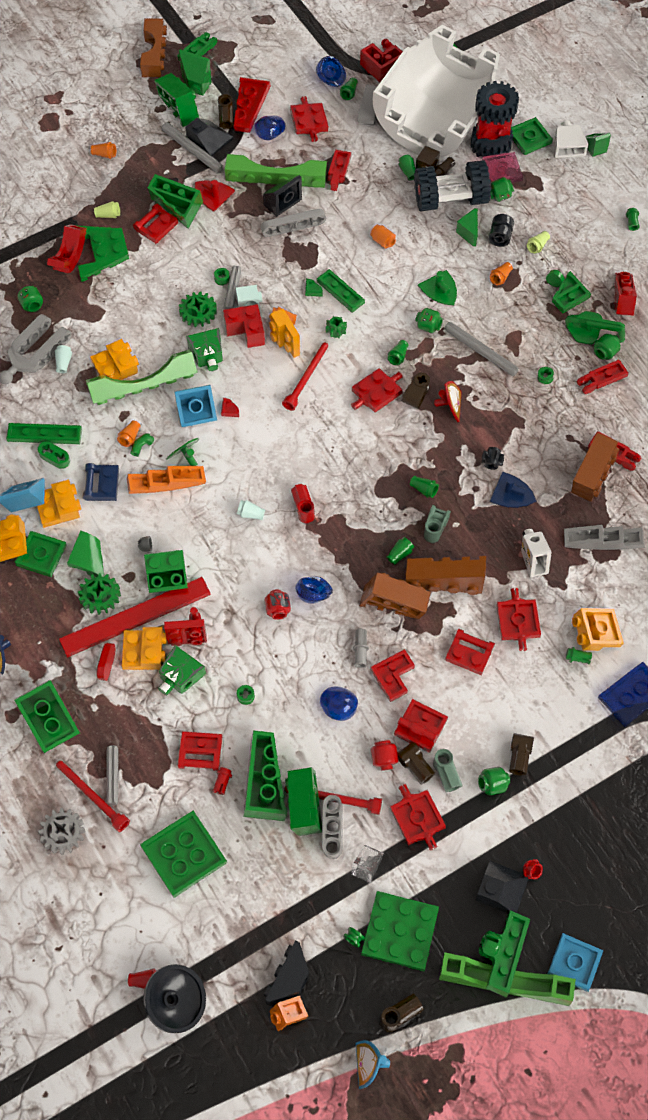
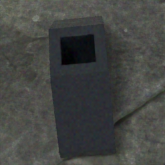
M296 940L293 946H288L284 957H286L284 964H279L274 974L277 978L274 984H269L264 993L266 1004L269 1006L300 996L309 978V970L300 942Z

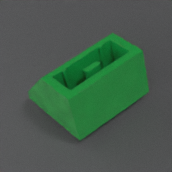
M183 550L144 555L149 593L188 588Z

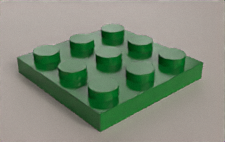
M194 810L140 844L173 898L227 864V860Z
M377 891L361 955L425 971L439 907Z

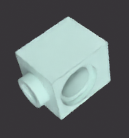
M257 285L236 287L238 307L258 304L260 309L259 302H262L261 291L258 292Z

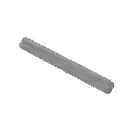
M168 122L162 125V131L216 173L222 171L221 163Z
M448 322L446 324L445 331L511 376L517 374L519 368L454 323Z

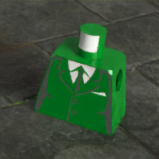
M219 328L186 336L188 349L192 352L199 367L207 366L209 371L217 370V363L223 361Z
M175 645L159 670L160 678L164 682L158 689L166 696L173 688L183 694L206 674L205 666Z

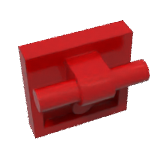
M196 607L190 609L189 620L164 622L168 645L182 646L183 644L201 645L202 643H207L205 621L201 619V615Z
M412 699L403 717H400L394 735L409 743L414 742L419 748L431 753L448 720V716Z

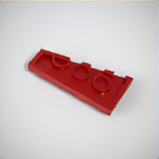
M240 77L234 129L235 131L250 133L271 84L270 81Z

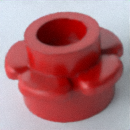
M537 859L529 860L523 866V874L528 879H538L542 874L543 867Z

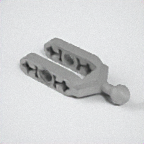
M44 314L39 315L13 341L11 347L7 350L12 366L8 370L0 372V382L5 385L11 383L13 375L17 371L36 372L38 369H42L55 356L54 351L57 349V346L68 343L71 338V331L60 327L28 360L22 355L51 325L50 318Z

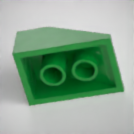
M51 680L14 699L44 753L80 733Z

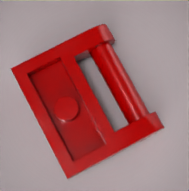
M156 203L152 206V210L140 221H136L133 224V228L157 244L178 224V218L162 209ZM156 214L159 215L147 228L143 227Z
M458 629L445 661L482 676L495 643L491 641L486 642L464 633L462 629ZM463 640L486 651L481 653L459 643Z
M182 731L178 768L195 767L213 769V771L220 770L223 735ZM186 754L212 755L214 758L213 761L186 759Z

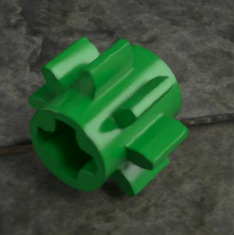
M333 316L330 320H326L325 332H330L331 338H340L342 334H346L347 322H343L342 317Z

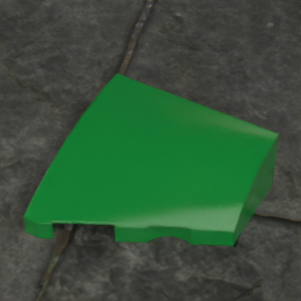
M80 530L67 562L68 567L86 571L87 575L90 576L93 574L95 577H98V574L101 573L102 577H105L100 540Z

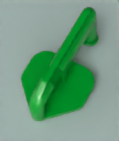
M584 311L579 315H569L565 319L566 328L578 343L594 344L599 338L601 329L616 331V336L619 338L620 343L625 341V325L621 322L605 320L599 313Z

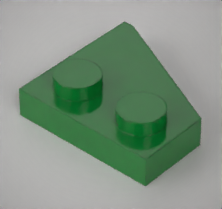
M570 271L564 282L560 285L559 290L555 293L552 303L563 314L589 299L591 293Z

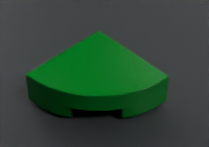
M306 278L305 296L323 297L322 287L315 283L314 280Z

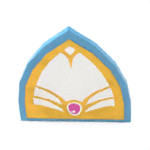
M368 1040L356 1042L359 1089H363L373 1082L379 1068L390 1067V1060L386 1056L381 1055L378 1048Z

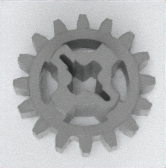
M60 808L59 813L52 810V816L45 815L47 821L40 822L41 827L44 828L38 830L42 836L40 841L45 843L44 847L47 850L51 848L53 854L59 850L61 855H64L66 849L71 853V847L75 846L78 848L77 841L84 840L81 835L85 833V828L81 827L84 825L83 820H78V813L72 816L73 812L71 809L67 813L64 812L63 808ZM74 826H75L76 830H75V834H74V836H73V835H72V830L74 829ZM57 827L63 831L65 830L67 835L65 833L58 832Z

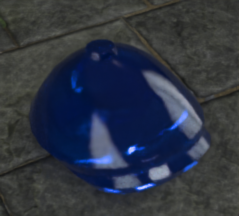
M326 56L317 63L316 73L324 83L338 87L345 82L346 71L338 59L333 56Z
M277 115L263 116L254 125L257 135L263 140H272L278 137L286 127L284 120Z
M318 576L303 577L295 586L298 597L308 604L321 602L333 594L330 584Z
M334 686L327 688L321 694L320 705L328 717L337 721H345L356 713L358 699L350 690Z

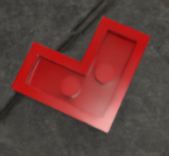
M404 649L371 666V672L390 702L408 693L406 686L399 676L414 669L415 664Z

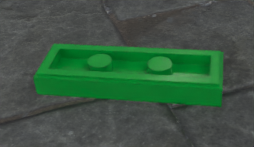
M330 269L317 278V283L350 312L353 313L365 304V299Z

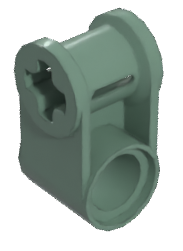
M432 505L425 523L424 539L430 543L439 541L444 527L448 523L450 510L444 511Z

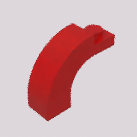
M71 224L64 226L61 247L55 256L48 258L47 265L53 266V270L65 273L72 272L80 259L87 228Z

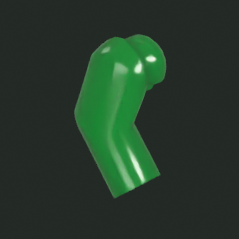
M145 433L137 438L130 454L138 457L142 446L145 443L148 446L153 444L154 437L150 436L149 433Z

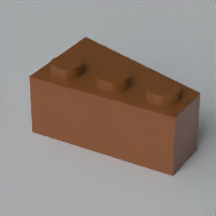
M377 572L364 586L359 606L365 607L368 604L377 606L379 611H383L386 608L396 610L395 614L420 619L427 611L431 592L421 586H413L404 580L389 577L386 573Z

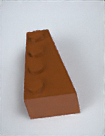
M479 556V560H470V557H462V560L454 561L450 557H443L438 561H434L433 558L407 559L405 581L410 585L421 586L431 592L448 591L449 593L464 592L470 595L482 594L486 576V556Z

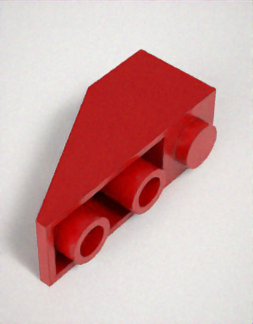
M624 271L615 273V312L619 315L634 316L637 294L633 274Z

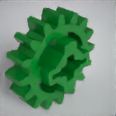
M200 291L196 295L195 292H192V296L187 294L186 299H181L179 314L182 317V321H187L188 325L193 323L194 327H197L198 324L204 327L205 322L210 324V319H215L217 304L214 302L213 297L209 298L208 293L202 295Z
M101 573L98 574V577L91 574L90 580L84 579L86 584L79 585L81 589L78 591L80 604H83L85 610L89 608L90 613H93L95 610H97L98 615L101 614V610L108 613L109 607L115 609L114 603H119L118 597L121 596L119 584L116 583L115 578L110 579L109 574H106L105 577H102Z

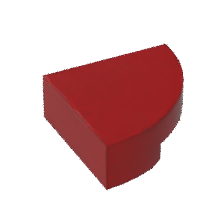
M223 398L221 416L239 418V408L232 400Z

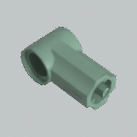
M448 749L438 750L433 760V766L439 774L445 792H452L461 788L463 785L453 762V754ZM445 757L448 763L441 764L438 758Z

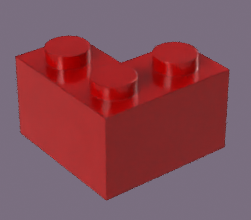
M372 43L360 50V65L378 82H381L403 51L394 45L382 52Z
M258 304L223 310L227 337L245 334L248 348L265 345V334Z

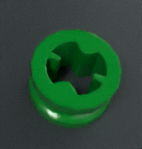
M226 268L215 270V283L218 285L228 284L230 279L229 271Z
M550 367L540 368L537 376L539 382L550 384L554 379L553 369Z
M242 685L237 689L236 694L239 703L249 705L254 701V689L251 686ZM244 691H248V694L251 693L247 698H243Z
M349 927L348 933L343 935L344 939L355 947H359V942L365 939L359 931L352 927Z

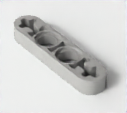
M314 209L267 220L261 224V230L265 237L276 236L321 225L326 221V216L322 209Z

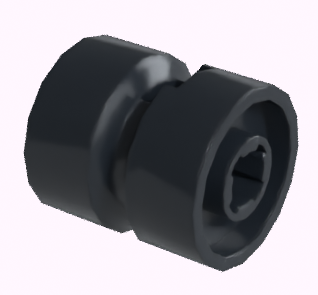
M497 214L493 217L488 238L491 244L505 247L510 243L514 227V219L511 216Z

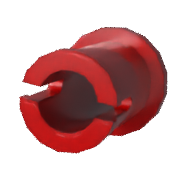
M220 767V770H217L218 776L212 790L214 793L218 792L220 795H225L229 778H232V771L230 769Z

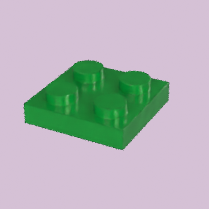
M536 117L511 127L513 142L523 155L546 147L553 142V138Z
M30 531L26 539L27 554L18 556L15 564L17 567L52 577L67 544L65 541Z

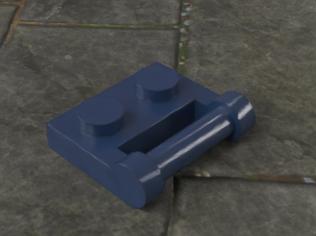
M87 463L85 465L87 474L83 499L86 501H117L119 465ZM94 473H99L98 492H92Z

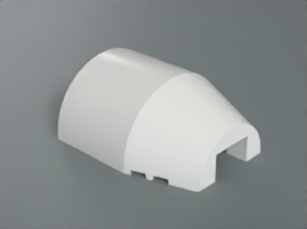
M444 25L430 32L425 39H419L411 48H405L373 92V108L376 117L384 130L397 143L417 154H420L422 149L428 146L440 151V157L453 153L478 119L477 112H475L477 91L481 89L482 85L486 86L487 82L493 84V81H495L500 56L499 53L485 47L477 59L454 47L456 31Z

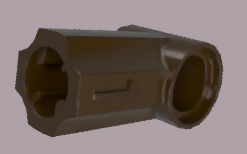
M222 94L218 97L219 127L230 129L233 127V101L230 95Z
M513 733L510 749L512 754L509 772L513 775H526L529 755H531L533 748V736Z
M411 742L397 752L401 765L404 768H408L421 785L428 782L435 775L433 769L423 758L420 748L414 742Z
M413 993L394 1006L386 1008L380 1019L382 1029L387 1032L396 1031L400 1025L421 1013L424 1009L418 997ZM388 1015L394 1016L396 1023H387L385 1017Z

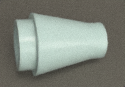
M59 345L54 351L56 372L66 373L72 352L70 347Z
M241 500L237 514L241 515L242 518L263 520L265 509L258 507L248 500Z

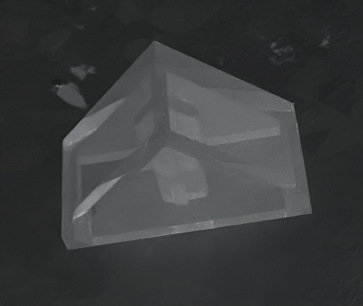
M364 845L352 865V875L371 883L384 853Z

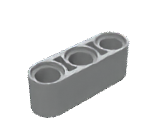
M366 84L359 110L358 123L375 125L376 114L373 108V92L378 85Z
M329 795L323 801L322 848L328 858L335 859L342 853L343 806L339 797ZM331 801H336L339 804L338 808L334 811L327 808ZM331 822L338 824V829L334 832L327 830V826ZM330 843L338 845V850L335 853L327 851V846Z

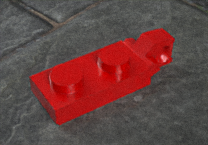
M335 149L328 172V181H331L330 190L337 191L339 183H343L345 180L352 152Z

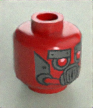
M275 589L270 591L264 598L266 613L275 620L284 619L291 611L289 595L286 592Z

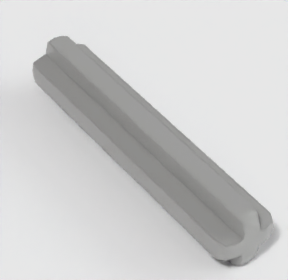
M234 265L232 267L224 309L234 308L236 287L239 285L241 275L240 266Z
M115 745L107 747L106 802L108 805L118 804V747Z

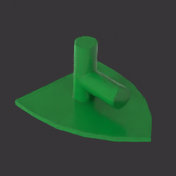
M447 270L443 272L438 271L435 276L418 284L422 292L432 300L444 305H455L457 287Z
M199 438L188 441L172 452L166 460L182 452L190 466L198 465L193 457L194 450L188 449V447L197 443Z

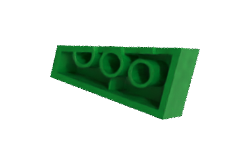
M253 730L243 817L285 821L287 811L277 760L275 737L272 732Z

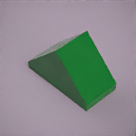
M593 133L585 136L588 142L587 150L592 157L607 153L611 138L610 133Z
M474 208L459 219L456 227V233L472 246L477 245L478 208Z

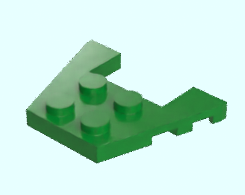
M80 226L87 228L85 239L91 240L96 261L78 265L82 282L88 280L87 277L93 274L95 276L100 274L101 270L107 267L112 268L129 259L122 228Z

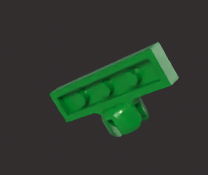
M510 910L502 934L499 935L492 931H487L480 943L482 948L479 947V953L481 956L492 961V969L486 989L504 997L508 996L530 922L529 918Z

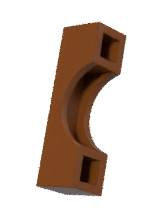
M144 18L143 31L145 42L153 45V48L141 53L142 77H161V72L165 69L163 60L165 59V49L163 47H166V37L164 35H167V25H164L163 18Z

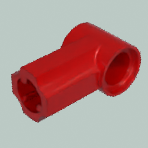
M295 485L291 489V493L298 511L299 520L302 523H310L315 519L314 503L311 501L306 485Z

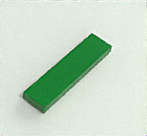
M9 423L6 439L7 442L42 443L48 441L54 444H80L82 426Z

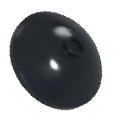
M173 964L158 969L150 977L144 990V1007L150 1021L158 1029L173 1034L186 1032L200 1021L206 1007V992L202 980L192 969L183 965ZM168 996L171 998L170 1004L167 1002Z

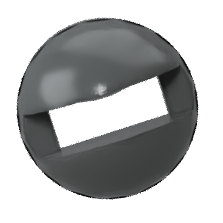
M145 536L138 540V548L141 551H152L153 545L150 536Z

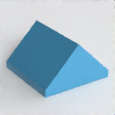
M211 385L174 391L181 427L217 421Z
M44 478L10 486L0 494V504L10 512L43 505L45 495Z

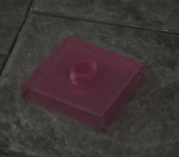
M515 152L482 157V160L487 162L491 182L502 177H506L507 180L510 179L511 183L523 181V175Z

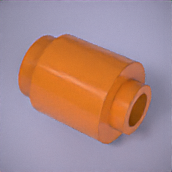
M377 224L371 230L370 235L372 239L385 249L395 244L396 235L383 225Z

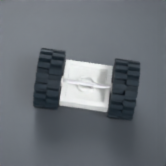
M485 160L467 162L465 173L436 176L433 166L416 168L414 173V189L419 211L437 210L439 202L464 200L467 198L470 201V205L489 203L491 181L489 179L490 173L488 172L487 162Z

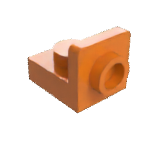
M300 996L279 1002L270 1010V1018L277 1031L308 1017Z

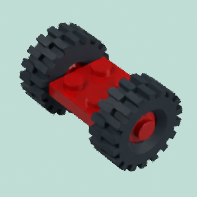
M493 81V84L487 82L486 86L482 85L481 89L477 91L475 112H477L478 123H476V127H473L470 146L472 152H476L477 157L482 156L483 160L489 158L488 161H492V159L498 161L499 157L503 159L505 154L508 155L509 151H511L513 140L511 125L512 119L517 114L519 94L518 91L515 92L516 89L514 87L510 88L511 84L507 83L504 85L503 81H500V83Z

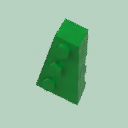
M170 73L154 80L158 95L168 108L172 107L175 111L173 115L175 118H180V125L182 127H186L194 119L199 118L195 103V92L186 83H183L179 77Z
M156 174L148 186L151 199L168 213L178 218V221L189 229L203 203L200 190Z
M312 767L288 771L285 783L289 791L290 829L298 836L322 833L323 826L316 771Z

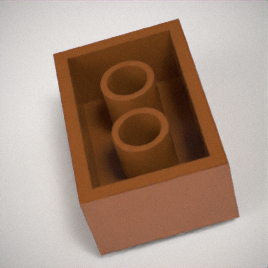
M597 432L573 480L572 494L592 502L594 497H598L603 481H606L611 465L613 466L619 452L617 448L618 441Z

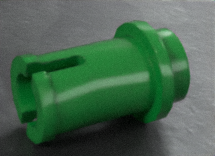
M629 208L626 212L629 230L631 231L640 228L638 220L639 211L636 208Z
M575 647L567 649L566 660H569L570 663L572 661L588 665L591 663L592 652L576 650Z

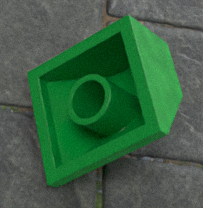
M180 49L181 75L184 82L190 89H193L195 94L204 96L212 83L210 59Z

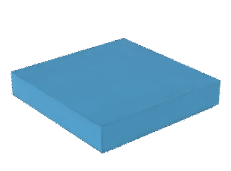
M562 933L547 974L576 979L575 987L589 992L603 950Z

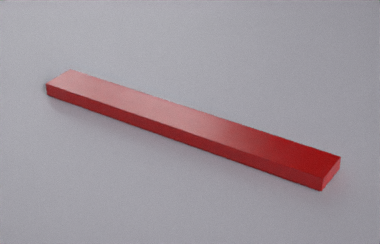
M203 577L187 583L188 588L165 592L59 638L67 658L123 634L124 630H132L210 596V591Z

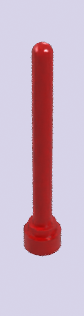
M322 343L292 394L284 398L282 405L287 410L294 411L297 407L298 396L326 352L328 343Z
M60 760L56 763V767L111 819L114 829L122 832L129 825L130 819L125 814H117L63 761Z
M285 786V787H284V791H285L286 793H289V791L287 790V788H286V786ZM318 791L319 799L324 800L329 795H336L340 798L342 804L367 808V811H371V814L380 815L382 798L374 797V799L365 800Z

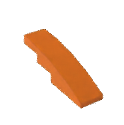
M167 466L166 470H147L146 474L127 475L129 494L164 492L206 483L203 466Z

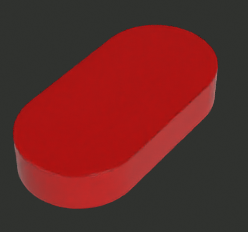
M106 643L103 646L97 666L98 680L107 681L116 652L115 644Z

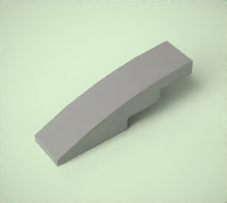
M602 525L564 529L565 547L595 550L645 548L643 528L623 530V526L603 528Z

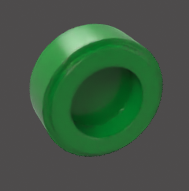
M551 270L547 274L546 280L551 286L560 287L562 282H564V275L558 270Z

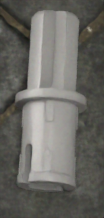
M362 628L356 630L355 645L353 646L355 651L354 665L357 668H365L367 666L366 658L367 651L369 650L367 646V630Z

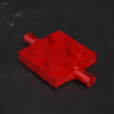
M302 96L300 98L302 104L290 105L296 134H309L311 141L314 142L315 140L317 142V133L328 132L329 128L323 104H309L307 97Z
M378 368L352 386V392L358 396V400L351 404L352 408L357 410L362 405H365L376 413L403 394V389L396 384L398 380L403 378L402 373L398 371L390 377Z
M512 588L510 589L512 599L497 602L496 605L501 640H518L519 651H526L527 639L541 637L536 599L519 598V589L515 588L514 590Z
M406 784L399 786V790L404 798L390 806V810L407 844L410 845L419 840H425L430 851L433 848L436 849L438 846L432 836L436 832L445 829L446 825L428 790L418 794H411Z

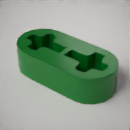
M48 441L39 444L38 453L41 459L59 469L69 466L70 458L65 450ZM50 449L51 453H49L48 451L44 453L43 450Z

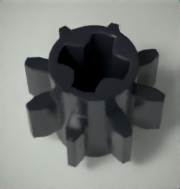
M489 447L487 451L483 450L481 463H485L484 466L487 469L496 470L498 465L503 466L504 454H501V450L497 447Z

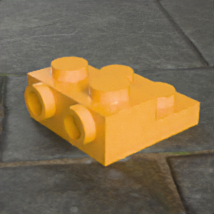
M284 309L273 311L269 315L271 319L269 325L272 341L276 342L279 348L285 346L286 351L290 352L293 358L300 356V334Z
M122 339L106 345V350L90 356L99 376L104 375L112 379L123 380L138 373L137 366L139 362L135 355L131 356L130 352L132 350L129 343H124Z
M69 479L51 484L52 488L45 490L44 504L37 506L43 528L80 518L78 511L82 510L79 499L75 500L74 498L77 491L75 484H70Z
M10 514L6 516V519L0 521V562L27 554L25 523L19 515Z
M581 608L573 615L572 625L577 628V643L582 646L583 651H600L603 647H621L624 644L614 609Z
M162 627L124 630L123 670H160L162 663L166 660V651H163V644H167L166 634L163 632Z

